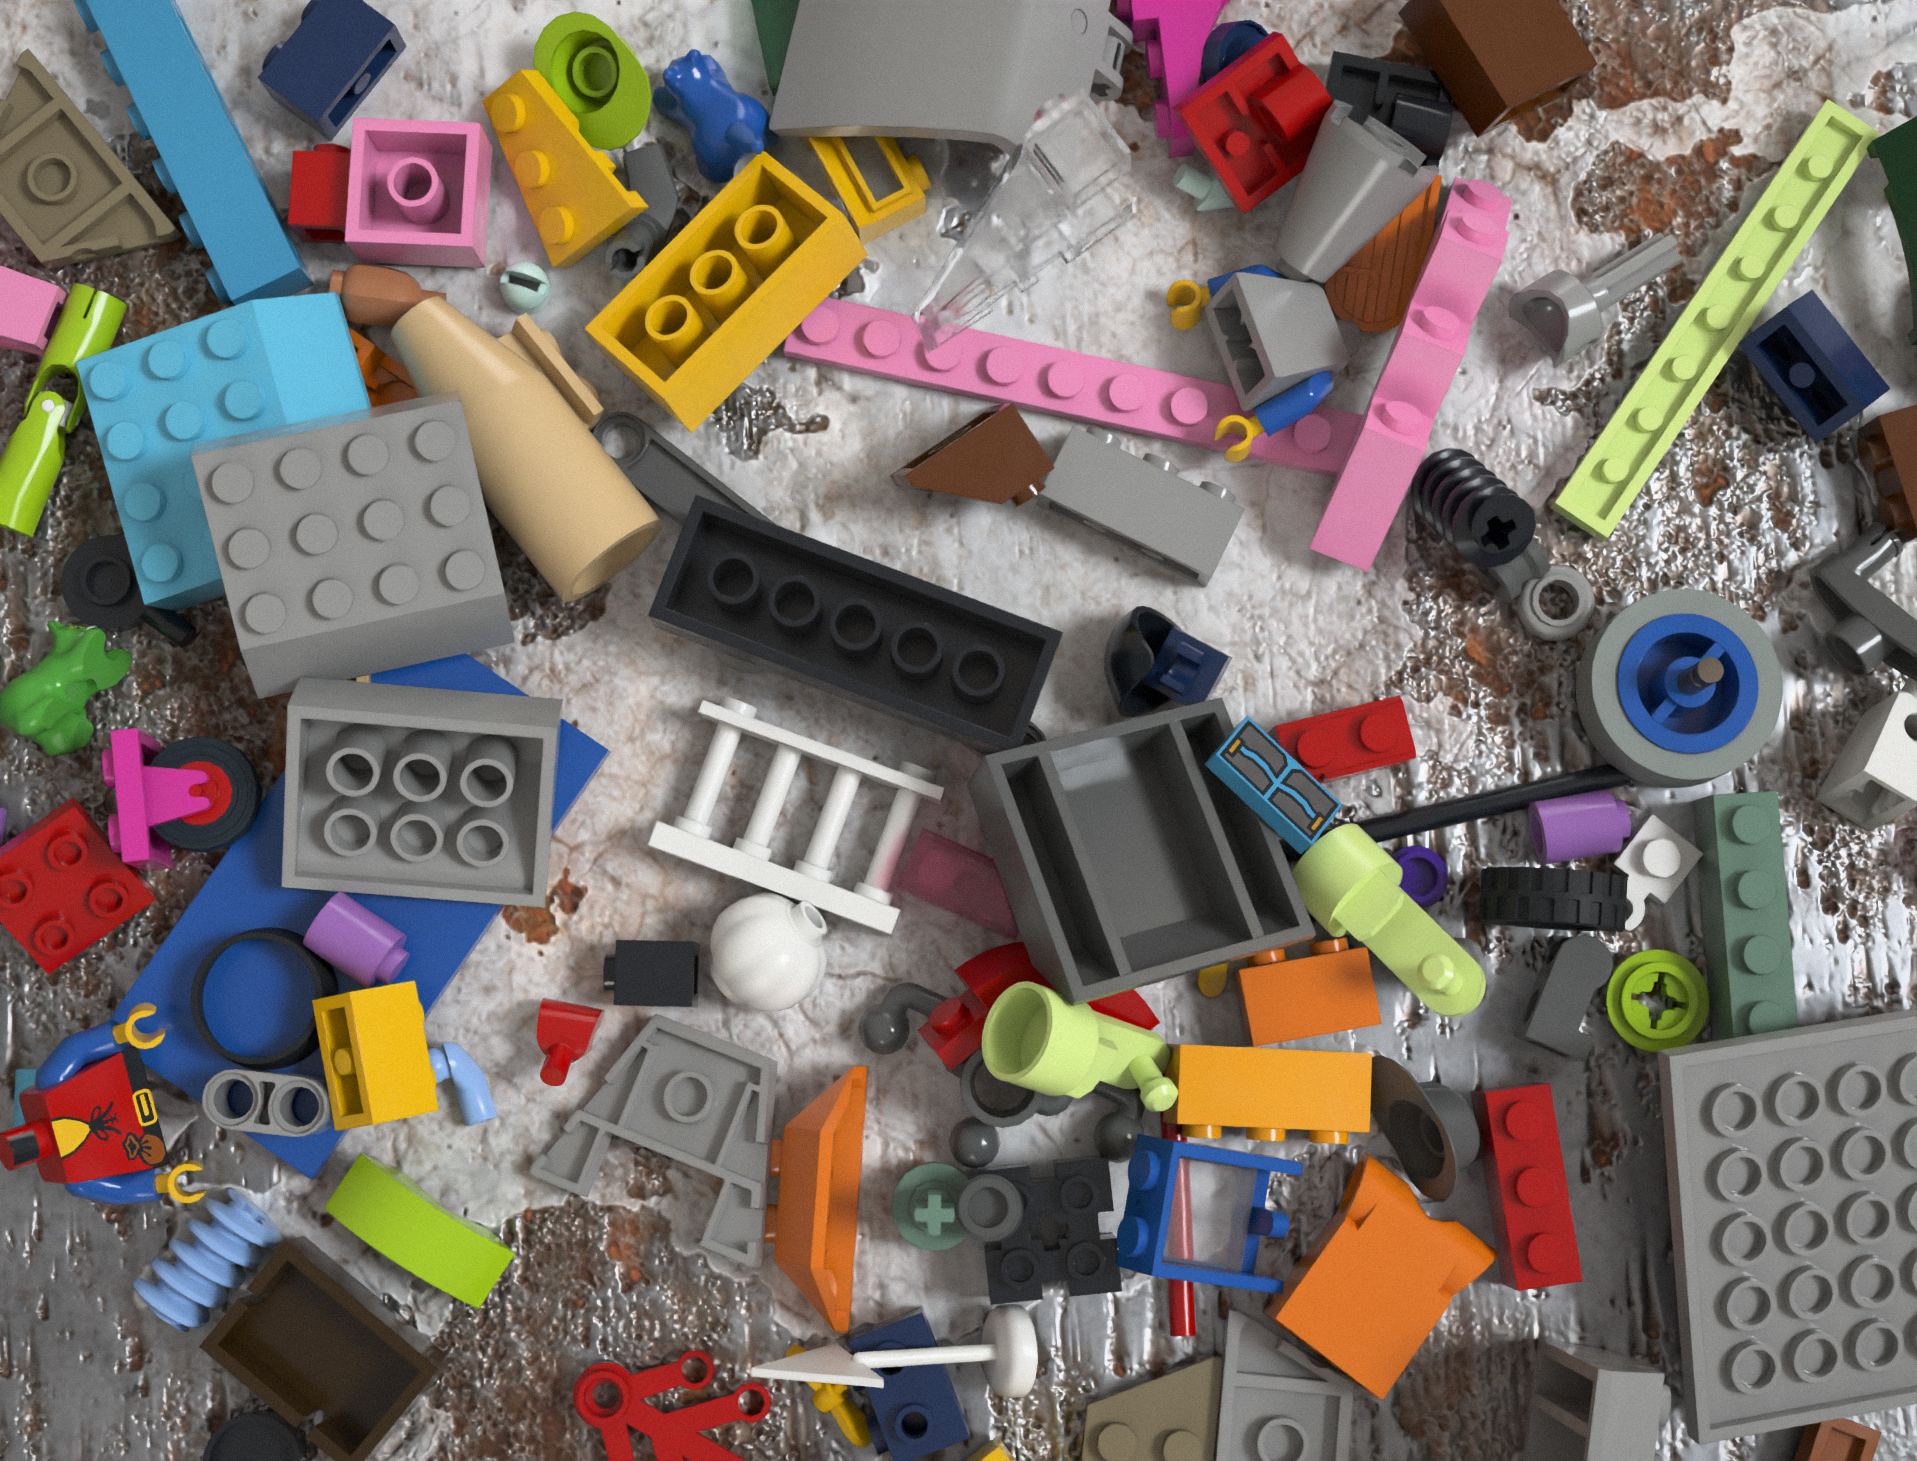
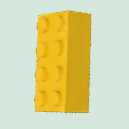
M763 150L584 329L618 370L692 434L868 254L842 212Z

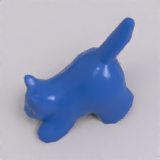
M691 49L686 56L672 60L668 68L664 70L662 76L665 86H659L654 90L652 102L661 115L684 127L690 133L692 149L696 155L699 173L707 180L716 183L730 181L734 178L735 166L741 158L747 155L761 154L764 148L772 149L778 143L780 136L769 129L771 116L756 99L747 94L736 92L730 85L719 63L711 55H701L700 51Z

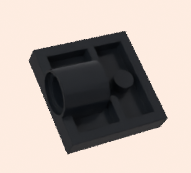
M1333 51L1325 88L1332 101L1339 100L1353 106L1354 108L1348 115V118L1361 126L1370 115L1402 136L1427 156L1420 166L1436 165L1439 167L1450 130L1453 104H1451L1452 97L1436 72Z

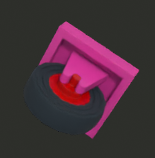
M138 728L110 731L112 748L103 749L102 768L107 788L116 789L118 813L109 814L108 833L113 853L122 854L123 863L147 872L173 869L171 844L184 851L210 853L233 845L249 832L260 812L262 787L256 767L239 748L219 738L194 736L174 742L162 751V743Z

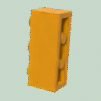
M1166 1044L1170 1050V1060L1165 1069V1077L1172 1080L1178 1090V1096L1174 1104L1164 1111L1163 1122L1182 1124V1137L1220 1139L1222 1126L1246 1127V1139L1285 1141V1129L1309 1130V1142L1348 1144L1349 1132L1370 1133L1372 1053Z

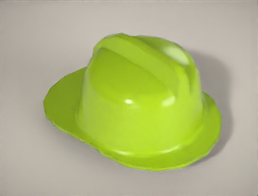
M576 11L557 16L543 28L535 44L534 70L539 71L578 119L579 133L590 146L608 151L627 146L639 136L648 120L652 99L649 78L629 43L596 16Z

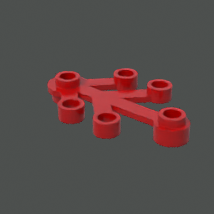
M692 1348L685 1351L675 1362L633 1374L624 1366L615 1362L606 1361L593 1364L578 1377L573 1388V1404L577 1414L585 1423L601 1429L609 1461H635L628 1425L651 1437L657 1461H685V1458L691 1461H748L702 1435L699 1431L737 1420L748 1423L758 1422L768 1414L772 1405V1395L764 1383L757 1380H749L739 1385L732 1394L666 1413L643 1401V1398L681 1385L689 1390H700L710 1383L716 1371L713 1356L702 1348ZM697 1357L705 1362L707 1374L704 1379L694 1381L685 1375L684 1363L687 1359ZM610 1383L615 1386L618 1391L616 1404L612 1406L601 1405L595 1397L597 1385ZM747 1390L758 1391L764 1399L763 1408L756 1413L746 1412L740 1404V1395Z

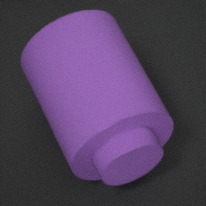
M1609 789L1540 800L1529 804L1528 822L1531 840L1537 859L1542 865L1619 852L1622 848V838L1630 837L1631 834L1628 808L1624 800H1615Z
M338 892L326 903L310 925L303 940V946L367 989L373 988L379 981L385 985H390L399 975L410 956V953L403 949L407 935L343 892Z

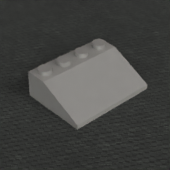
M300 677L287 707L281 887L545 908L563 699Z

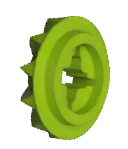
M1653 949L1633 954L1614 967V973L1609 984L1603 991L1607 1006L1606 1019L1613 1025L1622 1041L1645 1052L1658 1053V1050L1685 1046L1701 1031L1708 1015L1709 995L1702 975L1686 958L1667 950ZM1654 982L1661 984L1660 991L1662 996L1671 998V1002L1681 1003L1680 1008L1659 1010L1656 1020L1649 1018V1007L1639 1004L1638 1000L1631 999L1632 994L1637 995L1641 992H1651Z

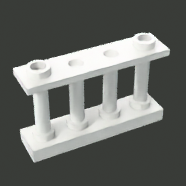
M721 696L718 705L702 700L698 711L703 719L718 724L683 817L677 815L673 826L657 821L648 845L660 852L769 892L779 893L791 900L800 903L807 901L816 909L893 937L901 910L889 906L893 894L887 891L921 799L941 806L945 795V788L934 784L937 774L901 761L897 771L754 719L757 708L727 696ZM743 733L778 747L743 839L737 837L733 848L709 840L712 828L708 827L707 824L739 739ZM801 755L836 767L837 771L804 860L797 859L793 870L769 862L773 850L768 849L767 846ZM861 777L897 789V793L863 883L857 881L854 891L850 892L829 884L833 872L827 869Z

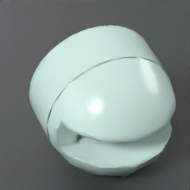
M517 261L508 266L500 278L499 289L501 296L507 306L516 313L535 314L544 309L550 301L552 295L551 282L545 271L535 263ZM514 277L539 283V288L535 292L529 288L512 284L511 281Z

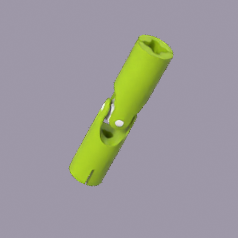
M73 283L25 400L24 416L26 419L18 425L14 433L9 437L0 459V527L26 537H33L64 462L66 433H71L79 424L87 406L76 361L110 350L127 309V305L124 302L99 290L96 292L92 287ZM60 374L75 375L78 379V395L74 404L64 400L56 392H42L43 388L51 379Z

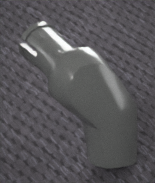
M659 143L635 149L623 155L628 191H636L649 207L607 239L608 248L604 254V263L606 266L614 260V264L609 272L618 279H634L665 248L677 211L679 195L664 147Z

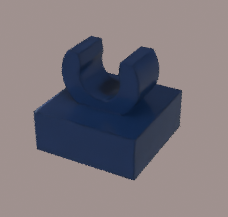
M1172 627L1154 661L1151 672L1146 676L1143 683L1185 706L1208 701L1211 699L1233 657L1179 628Z

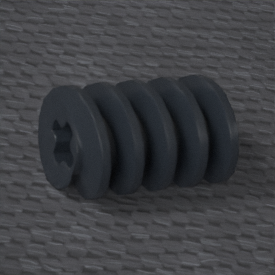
M1445 448L1432 453L1420 464L1412 479L1410 494L1413 507L1421 518L1428 522L1444 540L1448 541L1465 560L1479 567H1497L1511 562L1524 552L1532 541L1536 527L1534 511L1524 499L1520 498L1514 490L1508 488L1505 482L1498 479L1482 462L1476 460L1472 454L1462 449Z

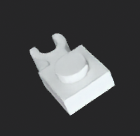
M1653 814L1647 815L1608 865L1621 876L1628 878L1625 930L1621 932L1631 931L1640 924L1644 917V899L1647 896L1658 905L1665 904L1703 855L1701 851Z

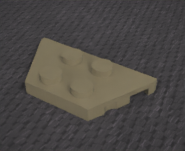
M28 48L23 51L16 62L20 72L6 100L0 99V213L36 258L47 269H53L169 243L180 238L182 234L37 57Z
M1211 1354L1200 1358L1201 1361L1170 1373H1160L1139 1381L1133 1387L1119 1392L1113 1391L1087 1401L1080 1461H1214L1223 1357Z

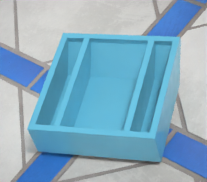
M329 292L249 300L76 361L144 605L180 611L226 595L191 459L194 444L372 408L339 294Z

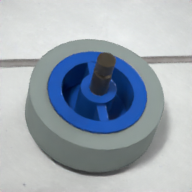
M1692 589L1665 590L1645 596L1606 622L1586 647L1580 661L1576 681V700L1580 719L1586 734L1598 752L1612 766L1625 775L1642 783L1664 788H1684L1700 785L1731 772L1750 760L1764 746L1773 732L1779 718L1783 697V680L1776 652L1758 623L1732 602L1715 594Z

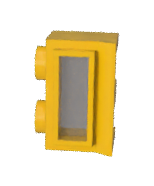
M802 137L807 150L814 149L824 167L826 182L833 196L836 199L841 198L853 220L854 231L862 245L926 213V196L923 192L931 188L930 181L915 154L904 158L894 140L896 137Z

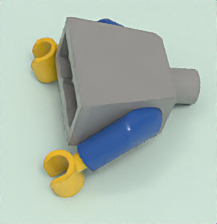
M1261 264L1208 279V286L1199 288L1198 285L1189 280H1178L1170 286L1167 292V306L1189 304L1187 306H1179L1170 313L1171 325L1176 329L1188 330L1195 327L1202 318V307L1204 308L1242 411L1254 410L1256 414L1249 419L1238 415H1230L1219 422L1215 431L1214 441L1230 433L1238 434L1244 440L1241 444L1234 445L1225 452L1224 460L1231 463L1242 461L1248 456L1254 437L1263 432H1266L1268 437L1309 415L1331 393L1334 387L1333 378L1348 364L1349 357L1356 355L1361 344V332L1357 323L1353 320H1335L1326 294L1319 285L1291 280Z

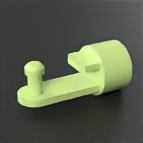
M1353 823L1341 825L1318 839L1304 853L1292 871L1293 877L1306 910L1332 936L1344 937L1352 934L1359 942L1362 941L1428 1008L1438 1015L1448 1018L1461 1017L1472 1012L1480 1004L1486 989V979L1481 966L1399 887L1403 874L1401 866L1362 828Z
M1029 981L1019 982L1007 988L997 998L988 1013L982 1033V1054L987 1069L999 1080L1049 1096L1065 1094L1078 1099L1091 1092L1099 1081L1123 1089L1140 1088V1099L1146 1109L1151 1112L1165 1111L1177 1099L1178 1090L1171 1079L1162 1075L1170 1060V1050L1163 1038L1153 1031L1093 1011L1087 1003L1071 1006L1058 991Z

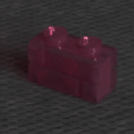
M923 828L896 886L897 890L1014 942L1019 933V928L994 860Z

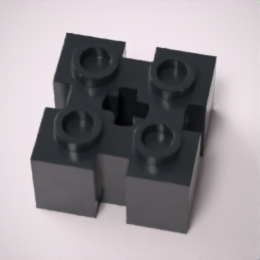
M1095 1155L1053 1160L1054 1176L1031 1178L1028 1163L976 1168L977 1176L994 1174L1010 1181L1020 1192L1024 1204L1023 1217L1018 1229L1010 1237L1000 1241V1244L984 1245L990 1305L1043 1300V1282L1065 1280L1069 1297L1122 1291L1120 1267L1115 1266L1118 1253L1116 1236L1112 1232L1100 1233L1098 1213L1114 1211L1108 1157ZM1046 1211L1053 1212L1057 1222L1066 1223L1064 1235H1057L1058 1242L1052 1245H1044L1040 1236H1030V1225L1040 1224L1039 1214Z

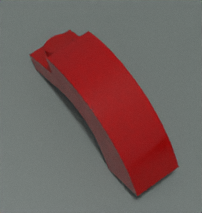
M1014 942L998 946L973 957L954 970L968 990L959 997L949 998L940 1003L931 1012L928 1022L917 1031L933 1052L952 1071L982 1046V1033L988 1013L997 998L1007 988L1019 982L1029 981L1053 990L1056 989L1032 966L1024 942ZM1134 989L1086 1002L1093 1011L1147 1030H1152L1160 1023L1147 1003Z

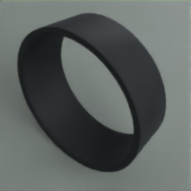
M265 927L252 929L219 944L203 960L192 984V1015L203 1039L210 1047L228 1060L251 1069H281L302 1061L320 1046L314 1012L308 1027L300 1038L281 1052L265 1057H244L231 1053L215 1039L204 1015V986L213 964L224 951L237 942L248 939H268L284 944L302 958L313 977L316 999L338 995V983L332 965L303 946L304 936L282 928Z

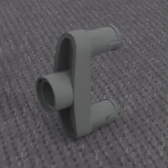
M1874 522L1866 532L1840 554H1829L1810 571V581L1817 597L1838 622L1825 633L1823 637L1824 645L1833 660L1853 676L1865 677L1883 661L1900 673L1917 681V620L1867 581L1894 557H1898L1903 552V544L1892 530L1881 538L1880 536L1886 532L1887 526L1880 522Z

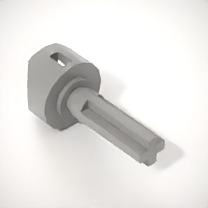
M1659 232L1581 281L1566 271L1553 270L1513 295L1509 302V317L1522 324L1543 344L1551 357L1553 368H1557L1594 345L1601 338V312L1681 262L1682 257L1675 250L1678 242L1672 235L1664 237Z

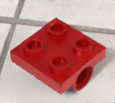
M1273 31L1172 107L1236 210L1246 214L1303 171L1325 112L1328 111L1333 101L1314 72L1299 62L1284 35Z
M74 797L0 847V922L47 974L53 972L155 901L152 887L133 866L122 862L121 853H113L109 837Z

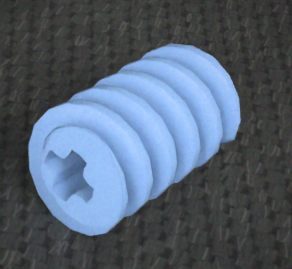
M227 1187V1193L231 1198L228 1204L213 1198H207L204 1202L205 1207L214 1219L210 1224L195 1218H189L186 1222L187 1227L196 1239L192 1244L178 1238H171L168 1244L178 1259L174 1264L160 1258H153L150 1264L160 1279L156 1284L140 1277L132 1282L134 1289L147 1306L159 1318L180 1331L188 1332L190 1330L189 1327L198 1329L204 1327L210 1321V1313L207 1307L218 1309L227 1302L228 1293L225 1287L236 1289L245 1282L246 1274L243 1267L255 1268L263 1262V1253L260 1246L273 1248L281 1241L279 1229L270 1217L255 1203L233 1188Z

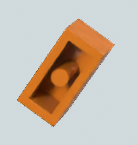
M1345 937L1309 944L1311 957L1286 961L1284 949L1267 951L1246 957L1248 968L1232 971L1246 1046L1257 1047L1382 1024L1367 947L1349 950L1348 939Z

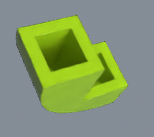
M363 1153L359 1154L324 1207L326 1211L346 1228L401 1267L436 1288L478 1309L516 1254L489 1229L444 1209L405 1173Z

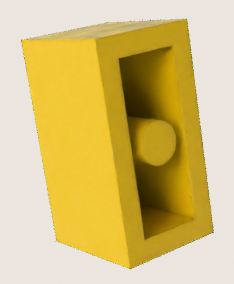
M415 980L312 1000L335 1131L375 1125L439 1110L435 1092L436 1076L430 1064L424 1032V1010L418 999Z

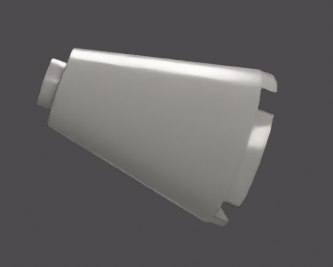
M1335 100L1328 111L1325 112L1273 246L1274 251L1281 257L1277 267L1288 277L1296 281L1310 283L1313 279L1325 283L1424 192L1439 173L1436 165L1420 166L1427 156L1380 121L1369 115L1361 126L1348 118L1354 107L1339 100Z

